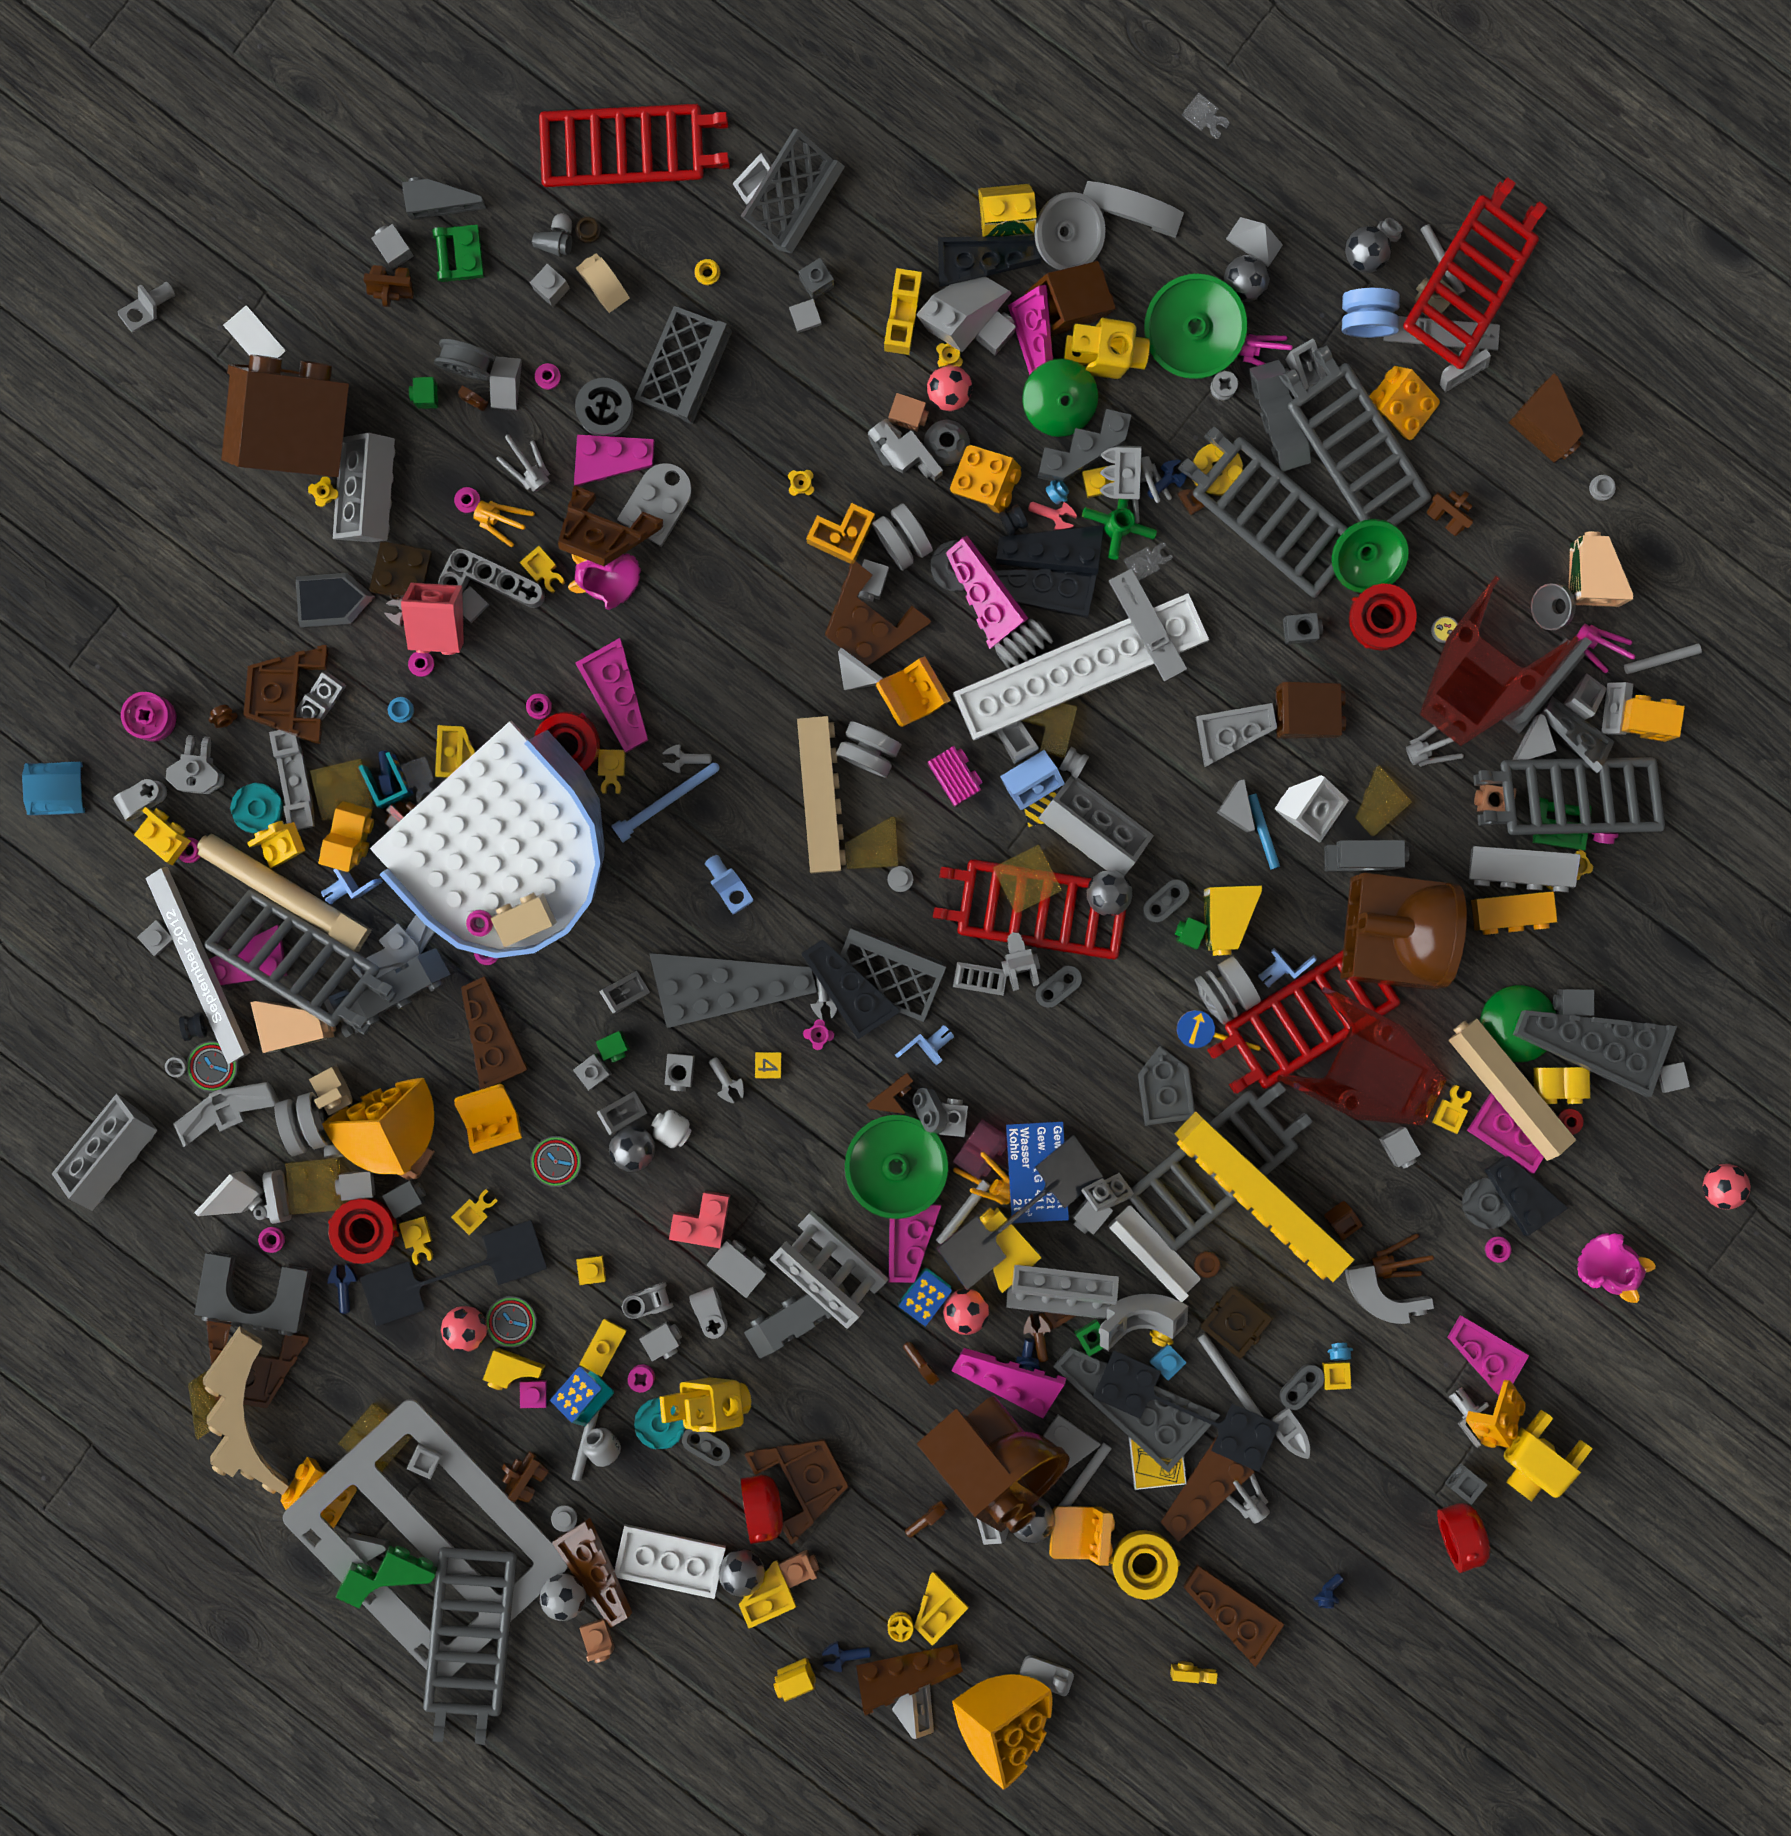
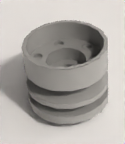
M1233 956L1218 964L1221 974L1219 978L1210 970L1205 972L1210 982L1209 984L1206 983L1202 976L1195 978L1202 1001L1210 1013L1223 1025L1229 1022L1224 1010L1227 1009L1234 1018L1238 1016L1234 1006L1237 1002L1245 1010L1261 1002L1251 980Z

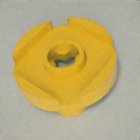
M1209 444L1198 451L1193 463L1207 475L1213 467L1212 464L1217 463L1224 453L1215 445ZM1238 453L1222 471V475L1218 476L1208 488L1207 493L1216 496L1223 495L1241 474L1243 464Z

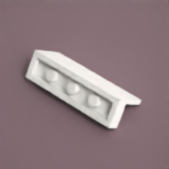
M1127 1206L1108 1225L1180 1302H1183L1189 1296L1187 1292L1200 1281V1277L1175 1251L1169 1248L1158 1233L1132 1206Z

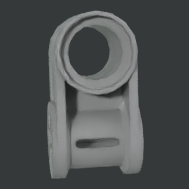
M144 779L131 788L117 794L113 800L124 819L132 821L144 814L142 811L144 807L151 809L165 800L167 789L160 781Z
M666 1282L628 1295L622 1304L624 1315L628 1318L636 1319L674 1307L673 1303H670L665 1289L667 1286ZM632 1299L638 1300L641 1304V1310L636 1313L629 1311L627 1308V1302Z
M713 1286L690 1295L692 1308L699 1320L704 1335L711 1339L722 1336L727 1330L728 1323L715 1287ZM712 1320L715 1323L719 1322L721 1324L717 1333L715 1329L710 1330L709 1328Z

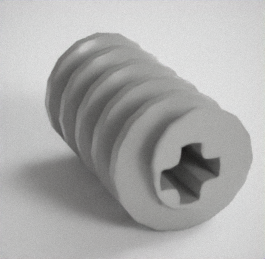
M1029 619L1027 621L1029 628L1024 625L1019 627L1021 635L1013 631L1011 632L1012 640L1007 637L1003 638L1004 646L999 643L994 645L997 655L1008 669H1010V664L1019 665L1018 658L1028 661L1027 652L1035 656L1036 645L1044 649V639L1049 643L1053 642L1039 621L1036 622L1033 619Z

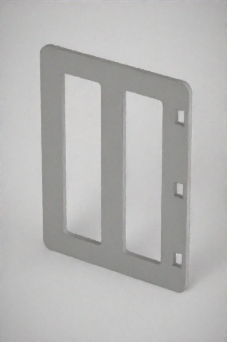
M407 1399L401 1403L284 1512V1524L342 1583L352 1562L357 1565L358 1563L368 1564L321 1516V1512L350 1485H355L422 1555L434 1563L433 1566L437 1567L439 1550L443 1547H454L375 1465V1462L405 1434H411L421 1445L442 1454L439 1464L533 1561V1566L514 1582L511 1621L540 1595L544 1583L549 1578L562 1574L567 1569V1564L553 1546L552 1541L513 1501L508 1499V1495L414 1399ZM310 1529L321 1538L316 1545L304 1534ZM448 1558L447 1573L481 1576L466 1559ZM452 1584L467 1601L502 1603L503 1593H498L493 1587ZM390 1586L379 1587L372 1591L376 1595L373 1601L370 1602L365 1598L362 1604L427 1670L428 1658L426 1659L416 1648L423 1643L429 1649L431 1628ZM478 1612L479 1616L468 1625V1627L499 1629L501 1614ZM456 1636L449 1643H445L440 1639L439 1650L477 1653L491 1639ZM438 1661L437 1676L451 1677L465 1663Z

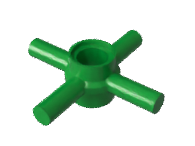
M1118 499L1117 510L1112 511L1110 514L1087 507L1082 512V517L1104 524L1106 534L1112 538L1108 556L1112 560L1119 558L1122 537L1130 532L1150 539H1154L1157 533L1156 529L1135 523L1134 514L1127 509L1129 499Z

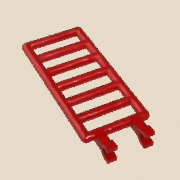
M698 104L543 111L539 115L541 182L545 187L700 180L704 176L703 168L730 169L728 152L703 155L702 128L728 129L726 112L701 115V107ZM676 115H691L693 170H678ZM666 116L668 171L653 172L651 117ZM641 117L643 172L627 173L625 118ZM615 118L617 173L602 174L600 119ZM575 120H590L592 175H577ZM550 121H565L567 176H551Z
M1509 177L1503 183L1500 181L1497 184L1491 199L1485 195L1478 197L1403 324V328L1457 369H1463L1539 241L1538 235L1532 230L1547 207L1540 201L1537 202L1535 207L1530 206L1522 223L1502 209L1500 206L1516 184ZM1483 208L1527 240L1521 252L1477 220ZM1471 229L1515 261L1509 272H1506L1465 241ZM1459 250L1502 281L1497 293H1494L1453 262ZM1446 271L1490 302L1484 315L1440 282ZM1434 291L1478 323L1472 335L1428 304ZM1421 313H1424L1465 344L1459 356L1415 324Z
M975 859L969 860L967 871L948 867H941L939 878L965 881L960 911L935 907L933 918L958 922L957 932L960 935L1007 942L1008 935L1013 932L1019 933L1027 879H1034L1043 882L1034 936L1021 935L1025 946L1112 960L1119 957L1126 910L1119 915H1115L1110 949L1095 947L1100 914L1095 912L1091 906L1085 944L1069 942L1078 887L1087 888L1092 878ZM977 870L992 873L983 928L968 926ZM1002 874L1017 877L1009 932L993 930ZM1053 883L1068 885L1059 941L1044 938Z
M1342 950L1227 1022L1225 1029L1229 1037L1210 1047L1207 1051L1215 1059L1235 1045L1251 1071L1229 1084L1234 1093L1241 1092L1257 1080L1262 1088L1267 1089L1398 1007L1400 999L1391 985L1378 984L1388 1001L1375 1008L1358 981L1346 980L1366 1012V1015L1353 1022L1324 976L1326 972L1336 966L1341 972ZM1313 980L1317 982L1345 1027L1334 1035H1331L1302 987ZM1293 993L1323 1042L1312 1049L1309 1048L1280 1002ZM1271 1007L1302 1054L1291 1062L1287 1061L1259 1014ZM1248 1021H1251L1280 1069L1269 1076L1265 1074L1237 1029Z

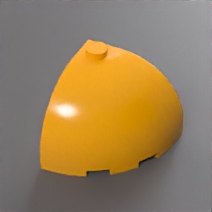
M424 1078L395 1083L396 1087L382 1092L381 1088L362 1096L361 1103L355 1104L350 1108L346 1106L338 1110L322 1123L329 1139L348 1160L367 1171L378 1174H406L425 1152L434 1127L433 1100Z
M1010 1674L986 1679L952 1701L959 1729L969 1750L987 1775L1003 1790L1011 1785L1028 1767L1025 1762L1034 1750L1038 1752L1047 1733L1043 1730L1046 1719L1051 1718L1052 1713L1051 1689L1042 1682L1024 1675Z

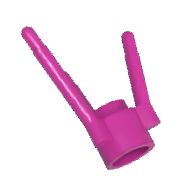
M1248 334L1239 355L1244 356L1243 362L1259 366L1266 364L1253 358L1254 355L1259 356L1260 347L1280 350H1292L1293 347L1286 344L1262 342L1286 341L1287 336H1257Z
M1584 624L1574 639L1577 642L1587 637L1592 641L1584 653L1604 673H1607L1608 669L1588 649L1589 647L1594 649L1600 643L1630 659H1635L1634 654L1601 638V636L1628 645L1632 644L1631 640L1598 629L1593 625L1588 626Z

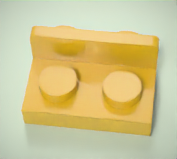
M144 807L142 811L148 817L134 836L165 862L173 865L191 840L184 835L185 830L175 822L170 824L167 821L169 816L158 808L153 811Z
M278 821L270 824L268 829L255 833V838L247 842L249 848L261 845L263 855L270 868L280 866L305 851L294 822L284 824L283 821Z

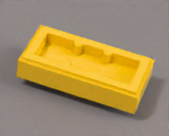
M604 1318L579 1365L602 1377L627 1330Z

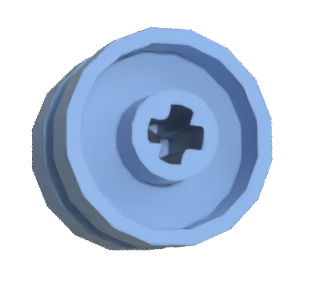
M1361 288L1345 292L1342 299V309L1348 314L1342 318V332L1349 336L1362 338L1385 337L1396 334L1399 331V317L1393 312L1397 311L1400 307V294L1397 291L1384 288Z

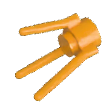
M480 501L475 509L473 518L480 522V527L491 532L509 547H513L514 543L490 524L495 525L499 520L522 530L526 527L517 521L500 515L499 510L527 516L535 515L533 511L505 506L493 501L489 503Z
M981 1152V1156L1002 1179H996L988 1189L990 1193L975 1188H970V1192L994 1200L1001 1205L1009 1204L1011 1202L1009 1176L985 1152ZM958 1168L953 1169L955 1173L978 1185L982 1181Z

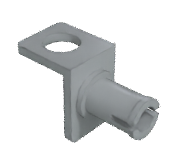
M164 282V284L150 292H147L142 285H139L138 299L118 310V316L131 332H135L157 319V306L175 297L174 290L168 282ZM131 310H138L142 313L143 318L139 322H132L128 319L127 315Z
M1461 1387L1456 1392L1462 1401L1456 1393H1452L1449 1398L1463 1414V1419L1457 1424L1474 1446L1478 1448L1481 1444L1465 1425L1467 1423L1466 1417L1468 1411L1480 1413L1489 1404L1484 1402L1480 1406H1476L1463 1390V1387Z

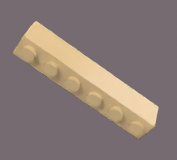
M828 716L797 719L810 873L842 871L841 865H846L845 850H840L839 840H844L843 824H837V814H842L841 800L835 799V789H839L838 773H833L832 763H837L836 748H831L830 738L835 737L834 722H829Z

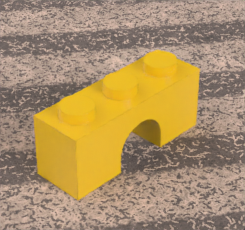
M896 268L891 310L884 342V351L910 355L922 272Z

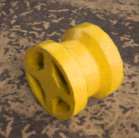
M902 1611L892 1614L888 1620V1634L895 1641L904 1642L912 1636L914 1628L911 1616Z

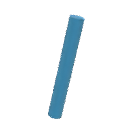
M1257 794L1249 795L1251 812L1270 870L1280 867Z

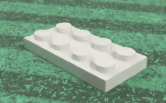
M625 1524L614 1572L617 1578L714 1599L719 1580V1566L723 1560L726 1546Z

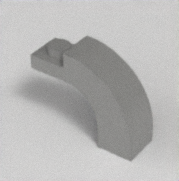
M1370 1263L1350 1266L1345 1269L1347 1284L1355 1300L1366 1311L1383 1321L1407 1324L1410 1323L1409 1313H1412V1316L1427 1314V1310L1434 1309L1433 1300L1429 1296L1403 1300H1393L1385 1297L1378 1287L1374 1265Z
M1138 1294L1122 1298L1117 1301L1116 1305H1110L1107 1308V1320L1101 1324L1099 1329L1100 1346L1109 1351L1126 1333L1143 1328L1156 1330L1173 1339L1187 1325L1188 1306L1173 1298L1157 1294Z

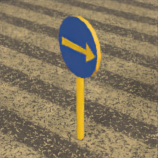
M1200 1010L1186 1012L1177 1023L1176 1031L1179 1039L1183 1044L1191 1048L1203 1047L1211 1042L1213 1037L1221 1040L1229 1037L1216 1033L1212 1018ZM1246 1042L1250 1049L1256 1051L1261 1049L1258 1045Z

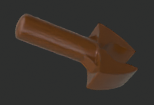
M1032 1313L1025 1323L1024 1334L1031 1333L1034 1336L1038 1361L1046 1362L1048 1354L1044 1334L1051 1332L1053 1326L1050 1320L1041 1313L1039 1315L1041 1327L1038 1329L1034 1324Z
M906 1342L903 1345V1349L917 1366L918 1371L931 1386L940 1380L932 1367L927 1364L912 1342Z
M942 1501L937 1502L930 1507L925 1515L905 1529L906 1535L912 1538L927 1525H933L946 1513L945 1511L948 1508Z

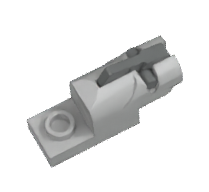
M886 418L868 432V439L883 466H892L895 470L904 473L920 462L918 468L926 478L931 477L936 481L943 475L941 467L912 430L901 437L902 433Z

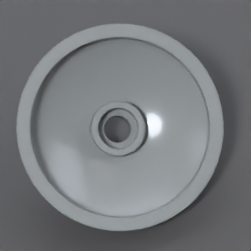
M1066 192L1051 198L1043 206L1036 220L1035 242L1041 257L1050 266L1062 270L1091 263L1102 249L1105 239V221L1100 208L1091 198L1081 193ZM1061 227L1064 228V234L1062 236L1060 234Z

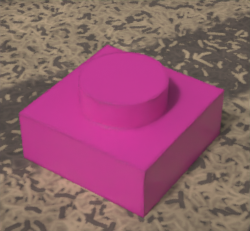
M547 1380L521 1381L520 1408H546Z

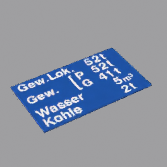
M1063 1122L1006 1125L1011 1216L1044 1189L1045 1182L1035 1169V1166L1064 1143ZM1049 1192L1013 1223L1069 1220L1068 1206L1063 1208L1054 1194Z

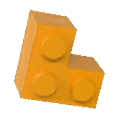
M851 503L841 526L817 515L806 538L807 544L851 564L852 560L856 561L872 527V522L875 520V513Z
M1635 695V698L1626 701L1622 731L1640 734V738L1663 742L1678 738L1681 733L1685 706L1676 705L1677 701L1671 699H1661V702L1651 701L1650 696Z
M344 801L335 808L331 832L323 839L318 864L349 872L355 865L359 864L362 857H366L369 849V842H366L367 834L371 833L374 825V819L371 818L372 809Z

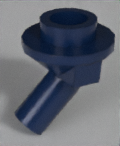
M1025 1338L1022 1357L1015 1359V1363L1020 1364L1019 1368L1034 1372V1369L1039 1370L1040 1368L1038 1359L1032 1358L1034 1339Z
M1336 1574L1324 1584L1322 1591L1313 1600L1318 1603V1607L1334 1608V1604H1339V1599L1334 1595L1333 1591L1344 1582L1343 1578Z

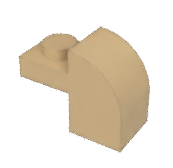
M597 253L585 259L582 264L576 267L581 277L590 286L600 303L609 313L630 299L612 270Z
M337 1065L309 1079L318 1095V1098L314 1099L318 1109L324 1107L328 1115L352 1103L350 1090Z

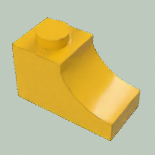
M497 1347L492 1353L483 1380L487 1381L488 1386L493 1389H507L511 1382L517 1378H539L543 1373L545 1365Z

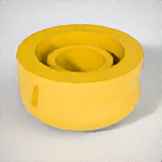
M1147 1530L1135 1531L1123 1537L1116 1545L1112 1557L1109 1558L1115 1579L1121 1589L1128 1595L1143 1600L1154 1599L1166 1593L1174 1584L1178 1567L1181 1565L1170 1543L1160 1534ZM1141 1553H1149L1156 1558L1155 1569L1146 1575L1137 1574L1132 1568L1133 1560Z

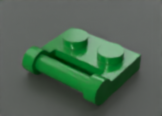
M478 225L451 228L437 227L432 229L433 238L436 239L438 281L449 282L484 278ZM448 238H453L457 270L453 271L449 270L446 243Z
M1539 798L1542 824H1556V820L1546 818L1547 812L1555 813L1554 802H1549L1547 798ZM1565 804L1566 815L1579 816L1580 818L1579 806ZM1588 833L1533 835L1532 843L1585 851Z

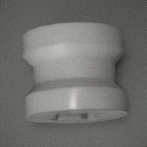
M1222 371L1215 375L1210 386L1213 397L1221 401L1230 399L1238 387L1237 378L1229 371Z
M1071 747L1059 769L1071 772L1072 777L1077 779L1089 756L1086 754L1080 755L1076 752L1075 748Z

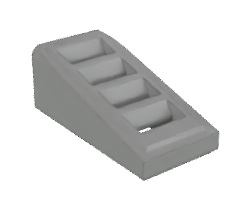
M957 962L953 987L1004 995L1006 977L1004 976L1003 969ZM964 968L969 969L967 984L962 983ZM974 970L979 971L977 986L972 985ZM984 972H989L987 988L982 987ZM994 973L999 974L997 989H992Z

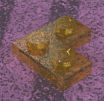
M1062 703L1021 720L1046 727L1040 752L1045 750L1048 754L1065 758L1077 707Z

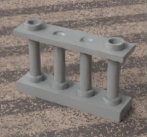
M811 1211L799 1223L798 1226L803 1230V1233L791 1246L785 1242L769 1260L848 1329L864 1312L858 1304L866 1293L870 1290L875 1294L889 1279L827 1225L822 1218ZM812 1238L823 1249L810 1263L799 1252ZM830 1256L842 1265L831 1280L819 1271ZM849 1273L861 1282L850 1298L838 1288Z
M1014 1265L1013 1282L1007 1291L1006 1308L1107 1319V1308L1110 1304L1116 1305L1119 1277Z

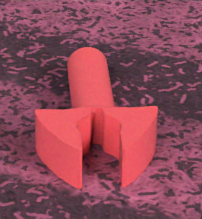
M1031 502L1028 508L1030 512L1053 519L1056 524L1054 530L1071 529L1074 526L1063 522L1059 516L1068 515L1077 518L1074 510L1065 502H1063L1062 508L1057 510L1035 502Z

